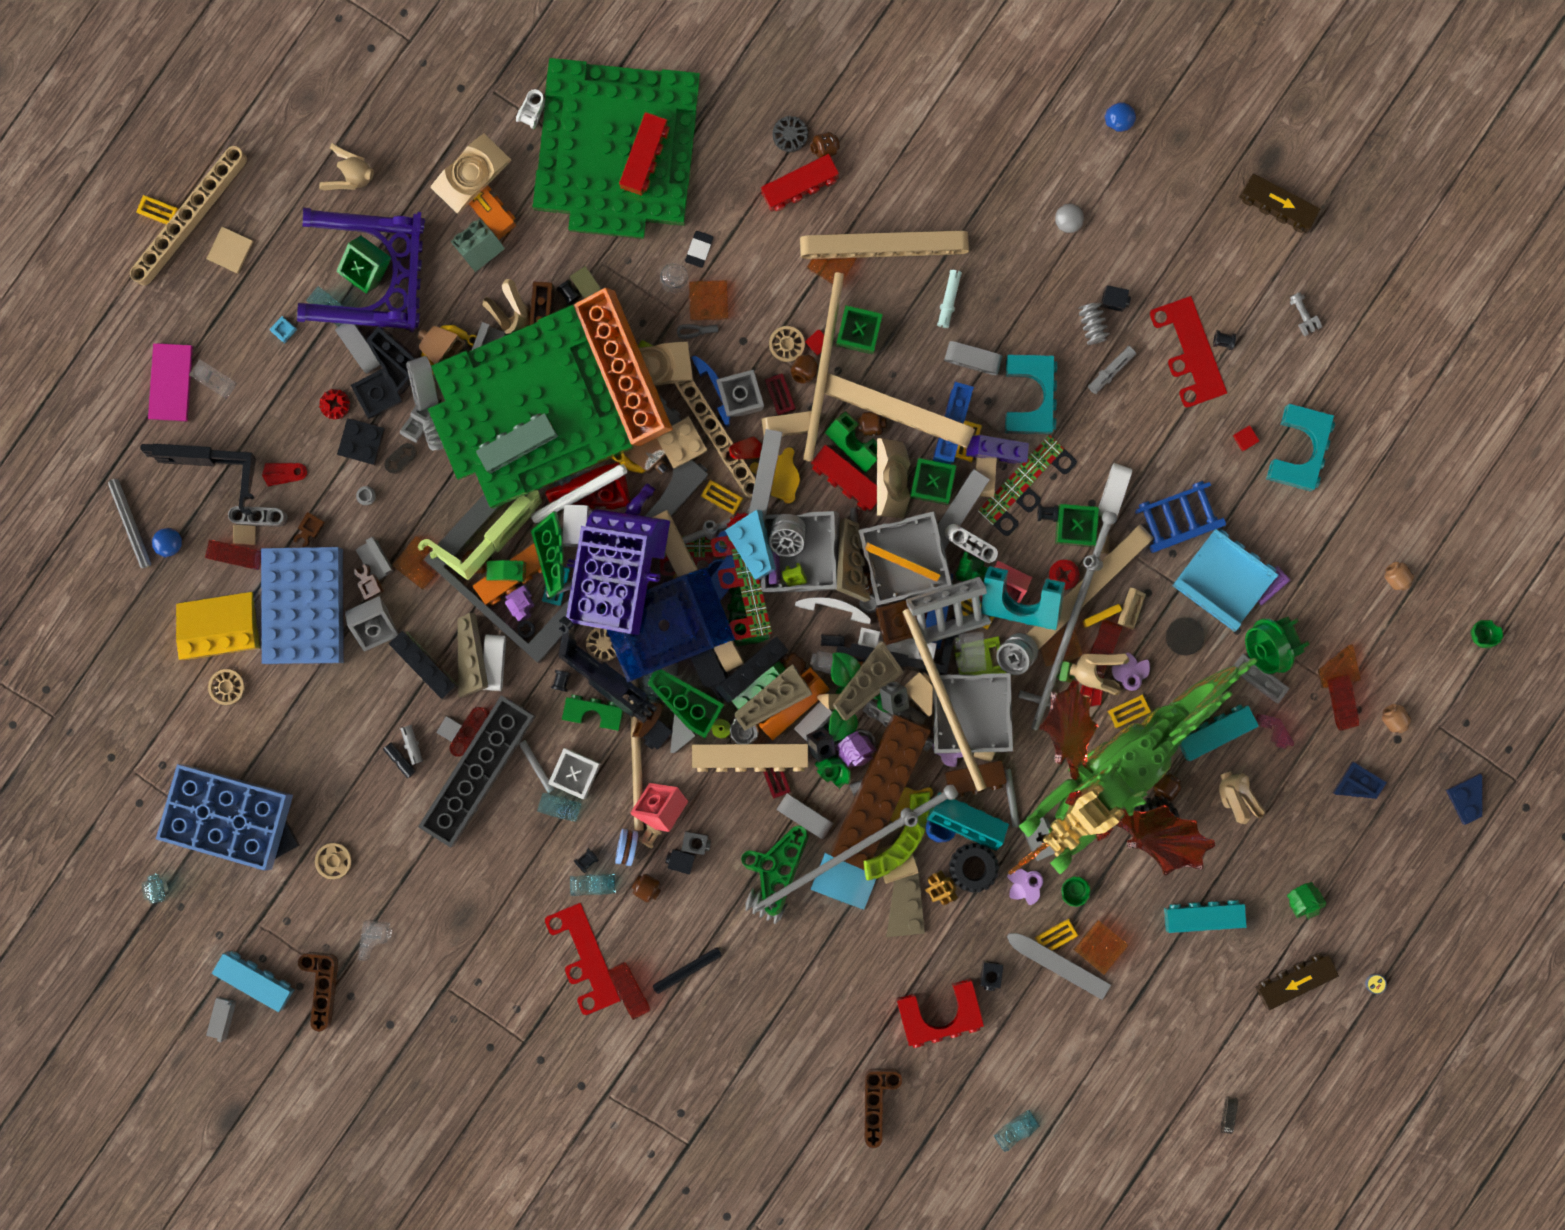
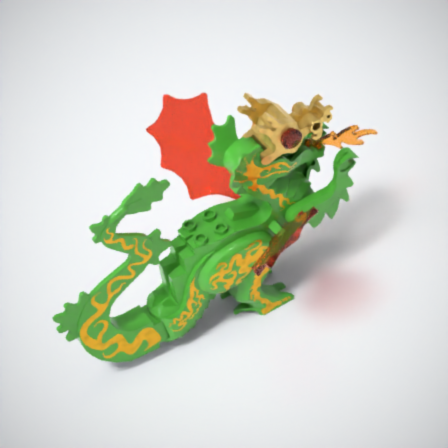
M1252 658L1238 668L1232 666L1204 678L1176 697L1168 706L1156 708L1141 724H1130L1109 742H1103L1088 752L1087 746L1098 728V724L1093 722L1090 717L1091 697L1080 694L1079 682L1075 680L1071 681L1066 690L1062 692L1053 691L1050 695V712L1039 729L1046 732L1054 743L1055 762L1061 764L1066 758L1069 764L1068 771L1072 779L1065 780L1038 805L1034 812L1026 817L1027 820L1019 825L1026 836L1030 837L1039 827L1040 819L1060 802L1055 815L1056 820L1050 824L1049 834L1043 838L1044 843L1009 870V875L1013 874L1023 865H1026L1048 846L1052 848L1056 855V858L1050 864L1061 874L1072 861L1071 856L1083 850L1094 839L1101 841L1108 838L1113 830L1112 827L1115 825L1123 828L1133 837L1127 841V847L1141 849L1152 856L1161 867L1163 875H1168L1172 871L1183 867L1202 870L1204 868V855L1208 850L1215 847V841L1205 838L1199 833L1196 820L1177 818L1170 812L1167 805L1143 813L1134 811V809L1139 805L1146 804L1143 797L1147 796L1146 792L1168 772L1171 767V757L1177 751L1180 743L1232 695L1231 691L1225 693L1224 691L1258 660Z

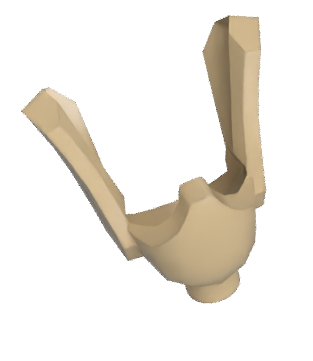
M332 143L329 148L337 156L346 158V160L340 161L337 164V168L344 174L346 182H320V189L324 191L334 189L355 190L356 188L367 186L373 178L374 170L364 161L363 157L352 154Z
M506 279L502 284V289L514 309V316L508 318L491 298H484L482 305L492 314L506 334L513 333L530 325L528 307L523 303L512 279Z
M1083 654L1077 664L1072 663L1070 675L1075 676L1079 683L1087 687L1119 695L1122 691L1120 685L1114 680L1099 678L1096 667L1097 665L1127 664L1129 658L1126 654Z
M1230 771L1220 775L1222 781L1219 785V793L1225 808H1232L1237 822L1247 824L1250 820V813L1243 800L1254 816L1259 818L1264 816L1265 810L1250 789L1249 777L1246 774L1232 775Z

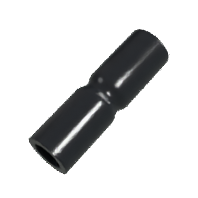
M392 742L383 748L384 752L396 763V766L407 779L416 772Z

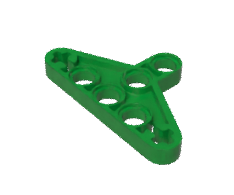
M794 826L766 854L751 850L743 853L741 861L745 868L760 873L762 900L776 893L774 889L777 884H783L786 887L792 883L808 841V832L804 827ZM801 831L803 837L799 836L797 841V837L795 836V834H799ZM795 848L798 850L796 856H788L790 849ZM754 856L756 858L755 862L751 865L746 864L747 857ZM766 861L773 862V867L769 870L763 868ZM784 866L791 867V871L787 875L781 874V869ZM787 895L775 902L776 908L773 907L772 910L769 906L764 908L767 914L770 916L778 915L783 908Z

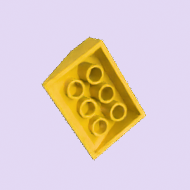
M253 592L176 604V643L179 660H191L260 649Z

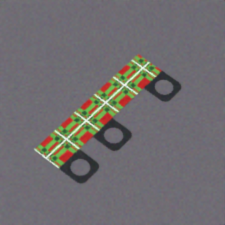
M1048 435L1028 457L1027 462L1022 463L994 493V497H990L978 512L1004 536H1009L1018 527V521L1007 512L1009 507L1016 502L1026 512H1032L1041 502V499L1029 486L1050 464L1056 467L1062 474H1068L1076 465V459ZM1065 456L1071 460L1069 468L1063 469L1059 466V459ZM1032 495L1035 498V504L1031 507L1025 506L1023 503L1024 496ZM1005 518L1013 522V527L1008 531L1003 530L1000 525L1001 521Z

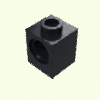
M1107 285L1104 288L1102 305L1100 307L1123 312L1130 305L1131 296H1128L1129 290Z
M658 719L649 732L643 736L646 739L644 743L650 749L656 748L658 750L671 736L673 731Z
M823 727L806 735L809 753L818 762L836 754L833 736Z
M673 849L672 853L668 852L666 857L667 869L690 875L696 855Z
M982 961L980 985L984 986L985 990L995 991V988H1001L1004 966L1002 963ZM995 972V980L988 981L986 979L987 973Z

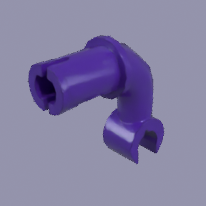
M647 483L632 502L627 504L625 513L632 515L640 514L646 499L649 500L652 493L656 489Z

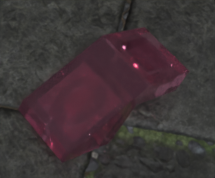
M1257 714L1256 721L1261 723L1260 727L1272 729V726H1274L1270 741L1275 742L1276 747L1287 749V746H1294L1291 736L1280 719Z

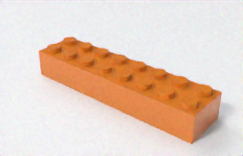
M605 287L573 305L631 445L642 446L673 430L615 291Z

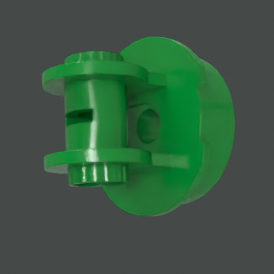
M1288 616L1276 622L1263 618L1258 620L1253 628L1247 631L1245 636L1246 650L1250 659L1256 658L1258 660L1254 665L1266 674L1285 673L1292 668L1294 658L1305 652L1304 648L1310 645L1309 641L1301 642L1293 626L1299 622L1298 618L1290 620Z

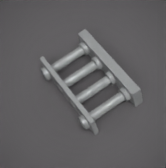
M980 577L906 599L907 606L912 615H917V621L926 644L991 624L988 615L981 613L979 596L987 594V591ZM972 598L974 613L963 616L961 601ZM953 604L956 619L945 622L942 607ZM935 610L937 625L927 628L924 613Z

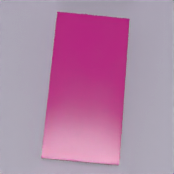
M153 343L148 419L188 422L193 346Z

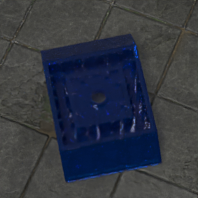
M707 567L648 589L646 591L639 635L607 630L627 683L735 640ZM606 607L600 610L602 614L605 613ZM664 619L670 624L667 631H663L659 627L660 622Z

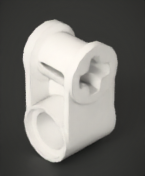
M534 89L528 92L516 116L517 122L521 121L528 124L532 129H535L540 115L545 107V98L539 90ZM538 96L541 98L539 103H532L534 97Z

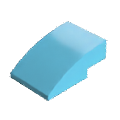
M824 853L820 866L834 857ZM843 861L814 878L810 889L864 910L876 879L866 880L865 870Z

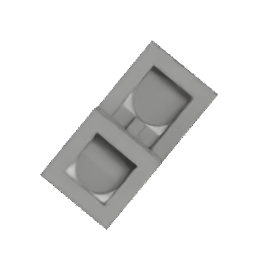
M418 404L411 411L409 419L400 430L401 435L415 443L424 433V421L431 418L428 408L419 411Z

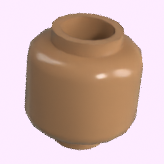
M1393 562L1385 569L1384 577L1394 590L1402 589L1404 591L1411 587L1414 574L1405 563Z
M1391 704L1383 710L1382 721L1391 732L1403 733L1408 730L1411 717L1402 705Z

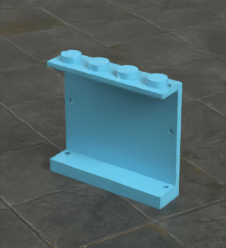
M1215 529L1172 586L1235 632L1273 580L1278 577V574L1275 573L1276 569L1269 564L1264 565L1260 562L1261 558L1253 552L1249 554L1245 551L1243 544L1230 540L1228 538L1229 534L1225 531Z

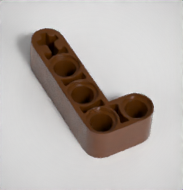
M308 952L299 957L298 967L302 971L316 973L310 1025L314 1031L321 1032L327 1029L332 1022L338 959L333 954ZM306 957L312 959V966L309 967L305 964L304 960ZM325 959L331 961V968L328 969L324 966ZM323 978L329 981L328 988L322 986L321 981ZM320 998H325L327 1000L326 1007H322L320 1005ZM321 1018V1020L325 1022V1024L321 1025V1023L318 1022V1019Z
M873 1068L869 1069L865 1074L864 1138L865 1143L870 1148H877L882 1143L883 1089H897L902 1084L901 1074L896 1069ZM872 1074L879 1077L878 1082H869V1076ZM890 1075H897L898 1081L896 1083L888 1082ZM871 1094H876L879 1096V1100L871 1103L868 1097ZM871 1114H877L879 1119L876 1122H870L868 1117ZM871 1128L875 1129L877 1137L874 1142L871 1141V1138H868L872 1136Z

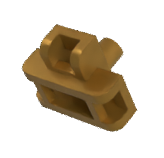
M942 870L928 877V882L931 886L927 887L925 891L930 894L932 903L940 900L942 905H947L958 899L955 893L957 888L954 885V881L950 877L946 878Z

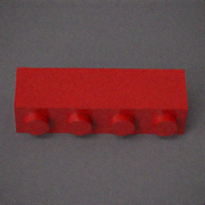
M645 112L619 182L621 189L641 196L644 191L648 190L650 185L648 178L650 173H654L657 165L655 162L656 156H660L663 149L661 144L663 137L666 138L669 133L670 127H668L666 119Z
M827 154L760 187L761 193L770 211L775 210L778 212L783 210L786 204L790 202L797 203L803 199L802 196L808 193L813 195L820 191L821 187L835 184L837 179H839V173L830 155Z
M824 445L811 462L812 470L819 476L822 474L828 478L827 482L834 488L836 486L843 490L841 493L849 500L851 498L855 499L858 502L856 505L864 512L866 510L871 512L877 504V485L827 445Z

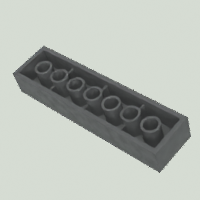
M501 695L418 827L450 848L454 847L536 718V715L506 696Z

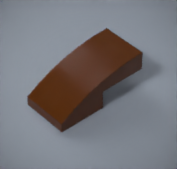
M652 703L656 706L657 710L655 712L650 711L652 715L649 718L646 717L645 723L637 720L632 737L642 738L647 734L658 720L664 705Z

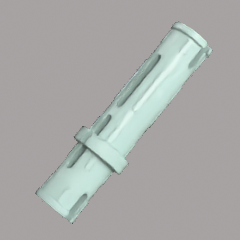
M950 270L943 304L940 305L941 313L937 326L941 327L943 325L942 328H949L952 312L955 311L954 302L962 275L960 271L956 273L957 270Z

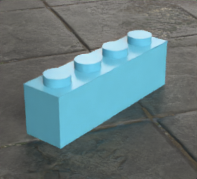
M234 951L222 954L212 972L214 976L277 1012L284 1009L295 990L290 987V983L285 980L279 981L275 979L273 973L258 969V965L248 960L246 962L242 960L241 955Z

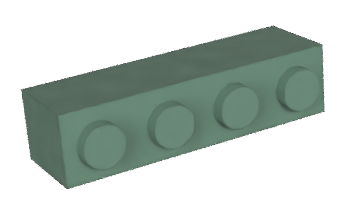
M541 413L536 414L530 418V422L526 424L520 423L510 433H501L496 437L497 440L491 443L488 441L479 446L480 449L476 453L489 474L558 437L545 413L542 415Z

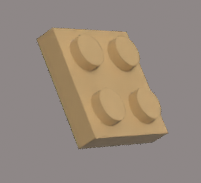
M689 417L673 425V430L657 437L673 469L707 452Z

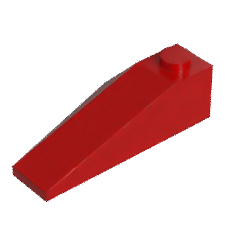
M618 462L601 466L547 490L545 494L549 502L552 503L620 464ZM621 476L571 505H585L590 509H595V506L606 507V509L627 506L630 503L626 476Z

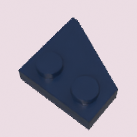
M1351 762L1332 793L1335 795L1377 799L1387 782L1355 762Z
M1477 774L1446 789L1463 825L1482 817L1481 774Z

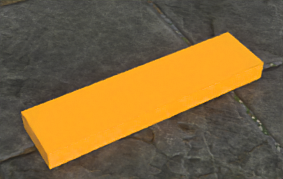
M867 543L865 547L868 552L934 581H938L940 574L873 544Z

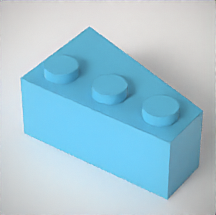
M755 510L725 530L755 580H760L776 570L762 510Z

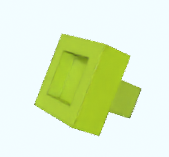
M796 563V568L792 569L788 565L785 571H782L783 579L788 587L807 583V577L800 563Z

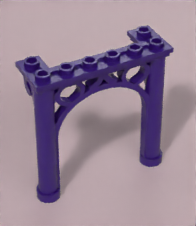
M303 207L302 227L365 232L379 239L389 252L393 274L390 287L385 295L375 304L368 307L355 308L298 302L297 322L317 321L403 328L413 333L414 329L418 328L420 313H416L420 298L416 297V290H420L421 279L417 278V271H421L422 260H418V252L422 253L423 241H419V235L423 234L425 218H421V212L413 214V218L406 216H395L392 218L317 211ZM380 232L396 234L388 241ZM398 238L406 241L407 245L404 253H397L392 247L393 242ZM410 253V263L408 270L405 269L401 265V261H397L396 258H405ZM405 278H409L408 295L402 288H395V285L399 286V283ZM394 293H400L404 298V304L400 308H394L389 301V298ZM385 303L391 312L374 310L378 309Z

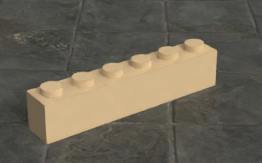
M808 744L692 745V768H697V772H708V768H716V772H728V768H735V772H747V768H754V772L766 771V768H774V771H785V768L793 767V771H805V767H809Z

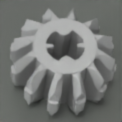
M432 418L424 421L423 431L428 447L432 451L443 449V444Z

